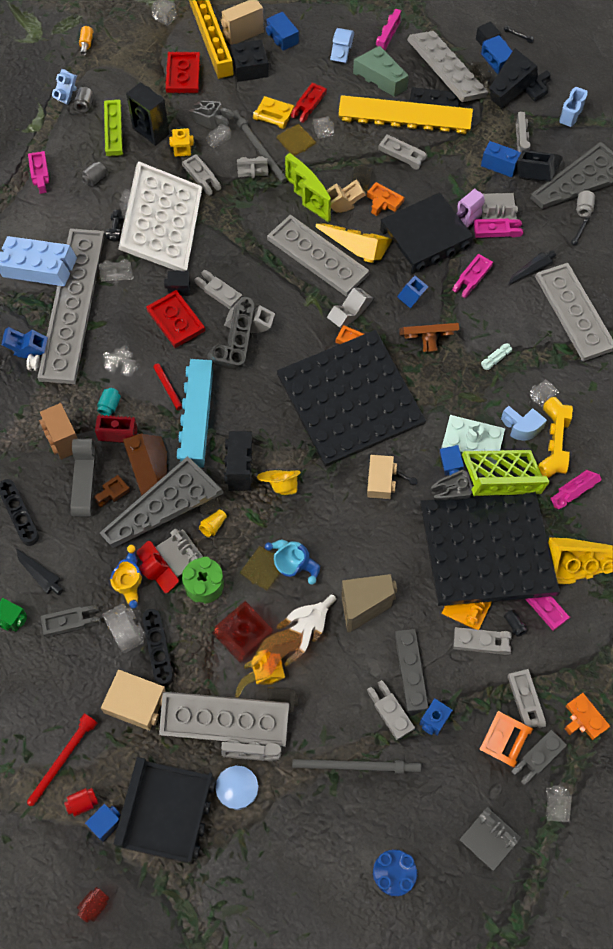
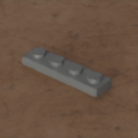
M415 629L395 631L407 713L427 711L428 703Z

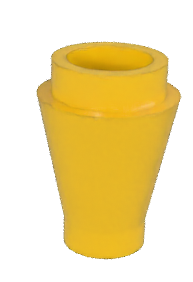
M219 509L202 520L201 525H199L200 531L206 537L214 536L227 518L226 513Z

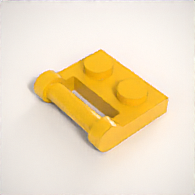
M264 96L258 109L254 111L253 120H262L284 129L291 117L294 105Z

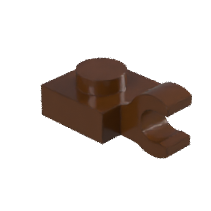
M117 475L102 485L104 491L95 496L96 503L101 508L107 504L109 499L115 502L129 493L130 489L120 476Z

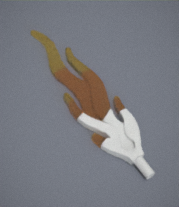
M331 594L322 603L319 602L315 605L297 608L284 621L278 623L277 629H281L294 621H298L295 626L277 632L263 641L252 661L244 665V669L254 667L263 655L270 652L269 658L262 667L242 678L236 689V698L239 697L243 688L248 684L269 677L286 654L296 650L285 662V666L299 659L308 647L312 629V641L316 642L324 628L328 608L336 601L334 595Z

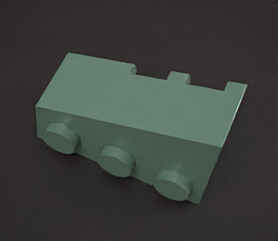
M381 46L354 59L353 74L356 76L358 74L365 78V81L377 84L378 88L394 97L407 90L409 75Z

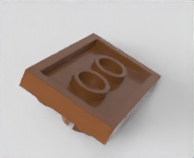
M459 323L399 328L400 336L404 335L405 339L417 338L418 334H422L423 352L438 351L436 333H440V336L454 335V331L459 330Z

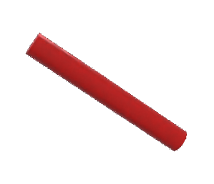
M159 363L155 364L153 368L176 410H181L182 403Z

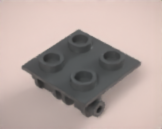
M487 807L460 838V841L494 871L521 837Z

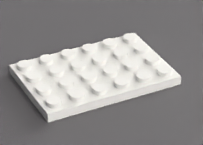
M138 162L118 249L173 270L187 271L202 186Z

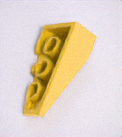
M325 223L316 224V228L355 255L363 257L366 262L374 263V260H381L392 242V238L377 234L363 233L361 235V231L348 229L346 231L344 227Z
M549 537L548 545L558 584H572L578 579L593 578V575L613 572V545Z

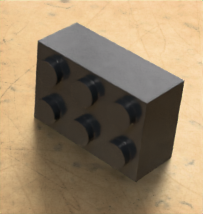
M140 82L126 93L132 128L156 146L170 135L165 99L152 91L149 86H145Z

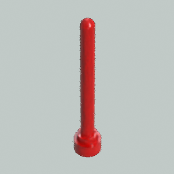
M83 714L80 718L78 730L28 798L27 804L29 806L35 805L85 733H89L98 724L94 719L86 714Z

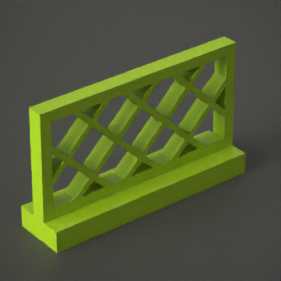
M531 450L464 451L462 453L474 485L471 489L474 496L516 495L535 491L536 494H542L549 484L547 476H542ZM486 457L493 458L497 461V463L493 464L492 462L487 460ZM503 457H508L514 462L511 464L504 460ZM519 457H527L529 464ZM470 458H475L478 461H480V463L477 465L476 463L471 461ZM483 463L484 465L488 466V467L491 468L492 470H491L490 472H488L487 470H485L484 468H482V467H480V466H481V464ZM499 463L508 468V471H504L497 465ZM517 463L524 467V472L515 467L514 464ZM510 470L519 475L520 477H514L510 475ZM476 471L486 476V478H478ZM495 471L503 477H496L492 472ZM526 471L532 472L535 476H529L526 474Z

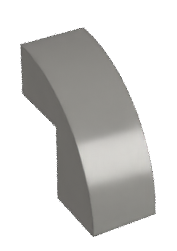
M353 288L342 306L334 305L327 318L340 328L343 325L347 326L364 312L373 300V297L361 288Z
M259 305L253 311L250 333H260L270 329L275 313ZM234 307L229 310L224 326L229 328L231 327ZM238 321V325L244 328L243 322Z

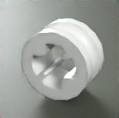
M28 355L27 370L31 371L34 369V371H39L40 355Z

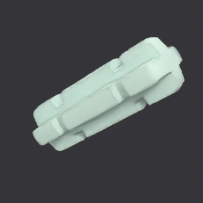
M503 344L500 349H497L488 356V359H484L481 362L483 368L489 370L493 367V364H497L506 354L508 355L512 352L510 344Z

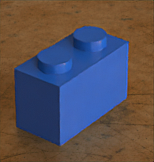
M283 12L266 19L267 34L274 39L275 44L279 45L283 51L299 44V31Z
M499 35L484 41L481 55L498 75L512 53L506 41Z
M489 141L483 153L481 167L513 177L518 167L517 160L521 152Z

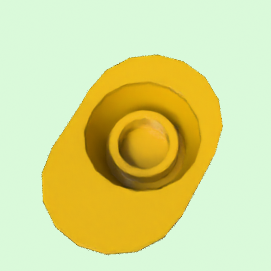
M272 470L258 474L257 479L269 482L275 493L281 495L295 494L298 490L297 476L301 472L298 470Z

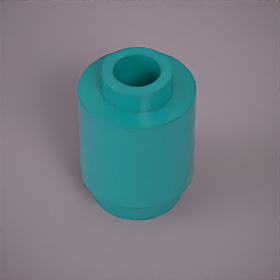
M114 388L104 389L97 404V412L104 416L112 415L121 398L119 391Z

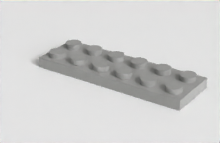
M430 31L409 35L408 42L461 102L487 96L488 91L465 67L464 63L456 57L455 53L447 47L446 43L439 38L437 33Z
M289 215L267 235L268 241L346 297L353 288H356L369 275L370 270L292 215Z
M569 263L536 273V280L582 361L612 352L613 339Z
M164 691L159 735L219 741L236 740L241 743L257 742L263 745L276 743L280 746H286L289 703Z

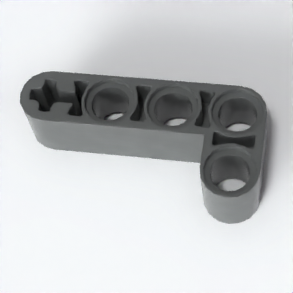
M242 297L235 304L227 346L215 345L208 352V360H212L214 365L235 369L245 361L254 311V302L251 298ZM238 321L243 322L244 328L238 325ZM235 338L240 339L241 345L235 342ZM214 351H218L221 354V358H217L214 355ZM232 355L238 358V363L232 360Z
M73 439L72 453L75 463L71 496V516L92 517L97 470V448L94 439Z

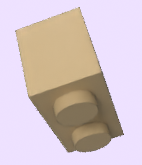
M370 455L368 497L391 499V493H395L396 481H392V475H396L397 463H393L394 456Z

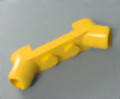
M556 397L549 398L543 405V410L554 421L550 425L552 440L549 441L548 451H551V455L540 462L538 466L542 476H547V478H550L555 473L566 474L569 465L570 452L562 451L563 429L564 427H569L572 420L573 407L563 405Z

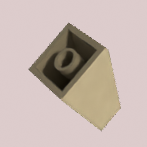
M391 574L342 580L341 597L347 632H352L392 607V602L396 599L397 586L396 581H392Z

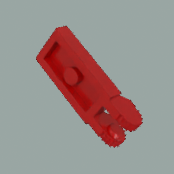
M311 83L291 112V117L295 119L299 115L300 110H302L300 122L304 123L309 114L312 113L325 96L327 89Z

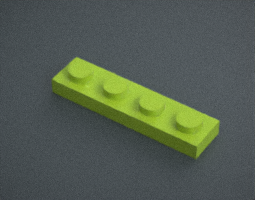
M121 100L104 101L106 156L123 155Z

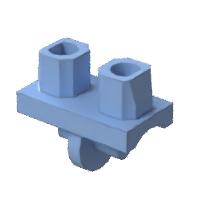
M61 69L56 78L58 83L56 89L52 92V97L65 104H69L72 92L76 91L77 88L74 86L77 76L65 69Z

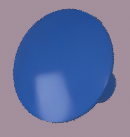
M389 850L382 853L375 861L373 877L381 891L391 896H401L408 893L415 885L417 868L412 856L400 850Z

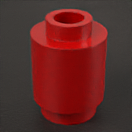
M85 788L67 796L68 801L64 802L68 814L73 813L74 817L94 809V806L98 804L93 788L88 790Z

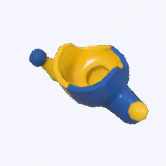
M129 545L127 547L128 555L113 570L110 581L115 591L122 593L129 606L135 609L138 606L137 589L141 584L142 576L137 566L138 559L135 555V546Z

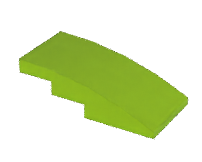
M288 153L285 156V177L294 185V192L302 197V205L329 222L331 219V197L315 174L303 162L291 153Z

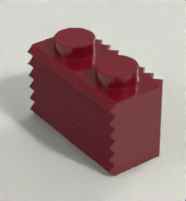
M99 414L96 420L95 432L98 441L123 442V439L137 435L138 428L134 417H116L115 415L112 417L111 415L101 416Z

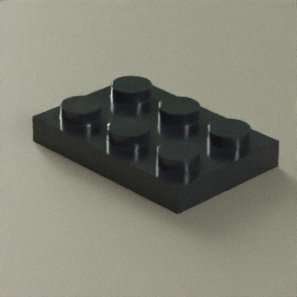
M411 87L409 102L458 107L459 98L452 91Z

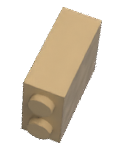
M248 0L222 11L221 24L223 26L222 35L224 40L228 41L229 44H236L264 32L263 7L258 0Z
M118 670L101 709L107 715L150 731L152 725L155 726L159 719L158 711L160 706H162L163 692H166L164 686Z

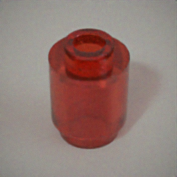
M97 887L93 891L90 890L78 905L77 909L80 911L77 915L86 923L90 920L95 922L108 905L107 901L110 898Z

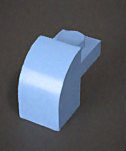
M341 28L336 29L330 60L347 63L354 31Z
M508 406L504 409L501 417L503 423L507 427L512 428L510 436L522 441L536 437L544 429L547 422L533 408L522 417Z

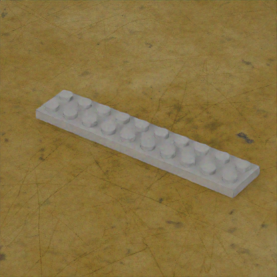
M69 230L66 245L71 246L77 260L72 271L69 270L70 276L65 287L57 286L46 336L48 339L45 353L42 354L37 377L40 382L76 383L105 239L104 231Z

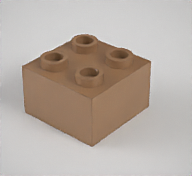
M59 403L41 411L42 419L39 422L54 455L58 453L61 460L73 455L72 441L78 438L62 404Z

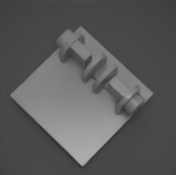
M514 193L483 194L485 202L482 206V219L508 218L517 220L518 206H515Z
M174 529L171 531L172 536L156 546V549L175 575L179 577L191 561L203 556L183 529L179 531Z

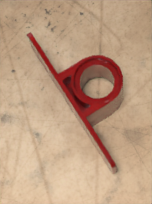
M147 541L137 551L138 557L143 562L139 569L148 579L156 580L164 593H169L179 583V579L153 543Z

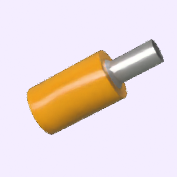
M84 26L81 29L79 46L81 47L82 55H86L87 49L91 47L93 30L88 26Z

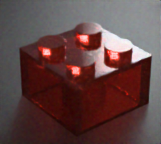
M244 601L215 626L213 635L241 664L270 638L273 629Z

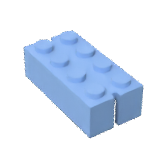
M7 236L2 247L3 252H0V274L6 278L65 287L70 276L69 270L72 271L77 257L70 245Z

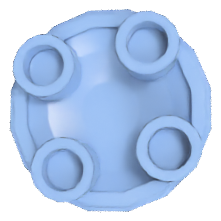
M232 766L221 772L215 789L217 797L223 805L235 810H241L254 801L259 787L257 778L251 770L244 766Z

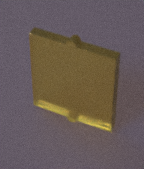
M299 124L286 129L285 132L277 136V139L293 156L302 151L305 152L306 149L316 144Z
M259 546L240 571V574L249 579L252 584H256L267 591L280 574L274 564L275 553H270Z

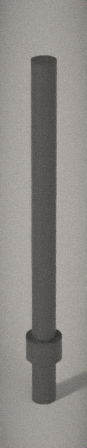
M236 110L233 111V117L237 121L240 130L245 132L259 153L264 158H267L268 165L281 183L287 182V178L251 131L245 118H242Z
M293 759L292 768L395 771L396 774H403L404 772H421V763H404L401 760H395V762Z

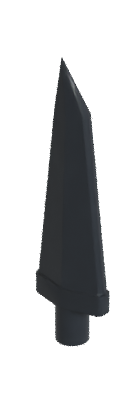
M553 250L547 254L541 252L512 275L508 285L552 264L553 261L551 259L556 256V253Z
M16 548L19 562L43 588V591L49 594L53 590L57 595H60L63 592V588L58 585L61 578Z

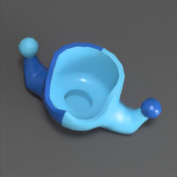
M282 539L265 544V549L268 551L278 549L274 554V564L281 574L291 577L302 570L307 571L311 574L308 578V583L311 585L316 583V578L320 572V565L309 557V552L303 544L294 541L288 542Z

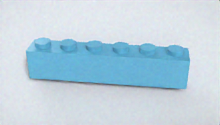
M190 359V366H186L188 382L184 383V393L187 394L186 398H183L182 409H185V413L181 415L183 431H179L181 448L177 449V459H180L181 462L188 456L197 466L204 468L214 369L212 360Z

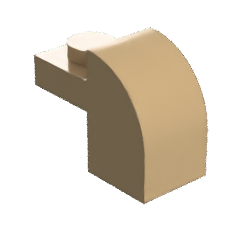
M357 179L343 189L336 183L326 190L331 197V208L335 212H346L355 208L353 203L366 195Z

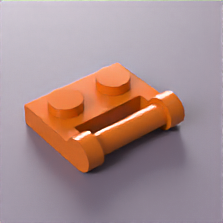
M498 711L480 750L515 768L517 764L516 759L528 734L531 735L533 728ZM516 727L520 729V732L509 755L506 756L502 753Z

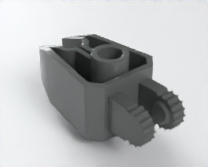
M200 101L193 105L194 109L189 110L192 119L197 124L212 130L218 129L219 126H227L229 123L228 119H232L234 116L231 110L222 108L221 103L218 101Z
M461 470L440 479L431 487V491L445 490L446 492L435 495L434 500L471 498L473 486L471 485L472 479L470 474ZM476 473L478 478L484 477L481 473Z

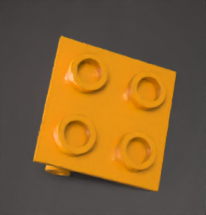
M492 602L447 605L441 614L472 629L479 630Z

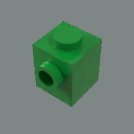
M2 598L0 601V627L6 631L11 629L16 632L19 627L21 628L24 625L27 614L23 608Z

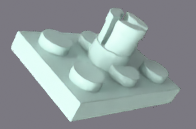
M450 415L442 448L459 445L461 455L464 451H500L505 428ZM486 457V459L494 464L497 463V461L493 458Z

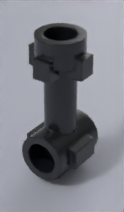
M114 210L110 216V219L113 221L112 229H106V238L110 239V241L121 239L122 230L119 229V224L124 220V215L120 210Z

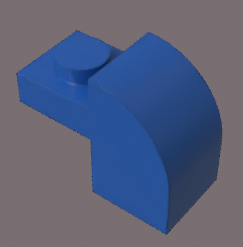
M8 327L4 331L1 345L13 350L15 356L28 358L29 354L36 356L45 353L48 337L34 330L24 335Z

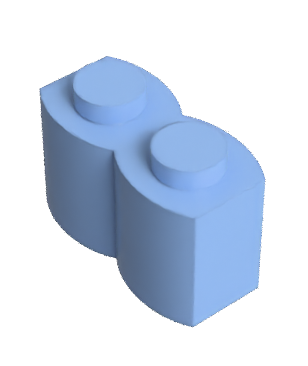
M579 87L572 89L569 99L563 105L560 116L561 124L572 127L576 123L577 117L582 112L585 104L586 90Z

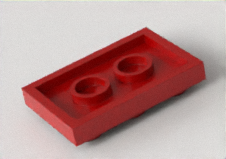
M168 52L166 93H198L200 52Z
M177 290L146 306L147 312L174 348L205 332L204 325Z

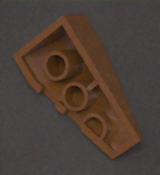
M138 434L123 439L141 496L167 474V451L161 436Z

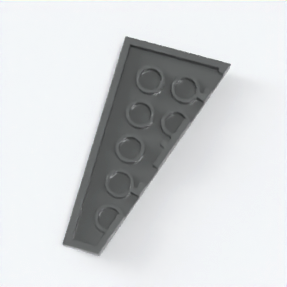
M598 143L553 177L551 181H548L533 192L530 199L543 209L578 197V194L582 191L588 190L592 192L612 185L613 151L603 143Z
M187 456L104 528L100 534L114 548L224 494V492Z

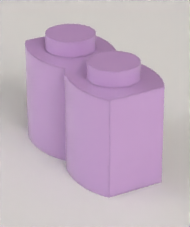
M473 189L461 199L457 206L458 212L456 214L467 228L474 223L475 219L480 218L482 215V206L485 199L484 195L476 189Z

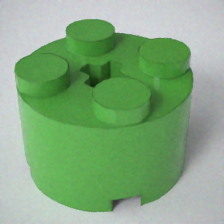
M201 557L191 561L182 572L185 592L192 601L211 603L222 594L224 579L221 567L209 557Z

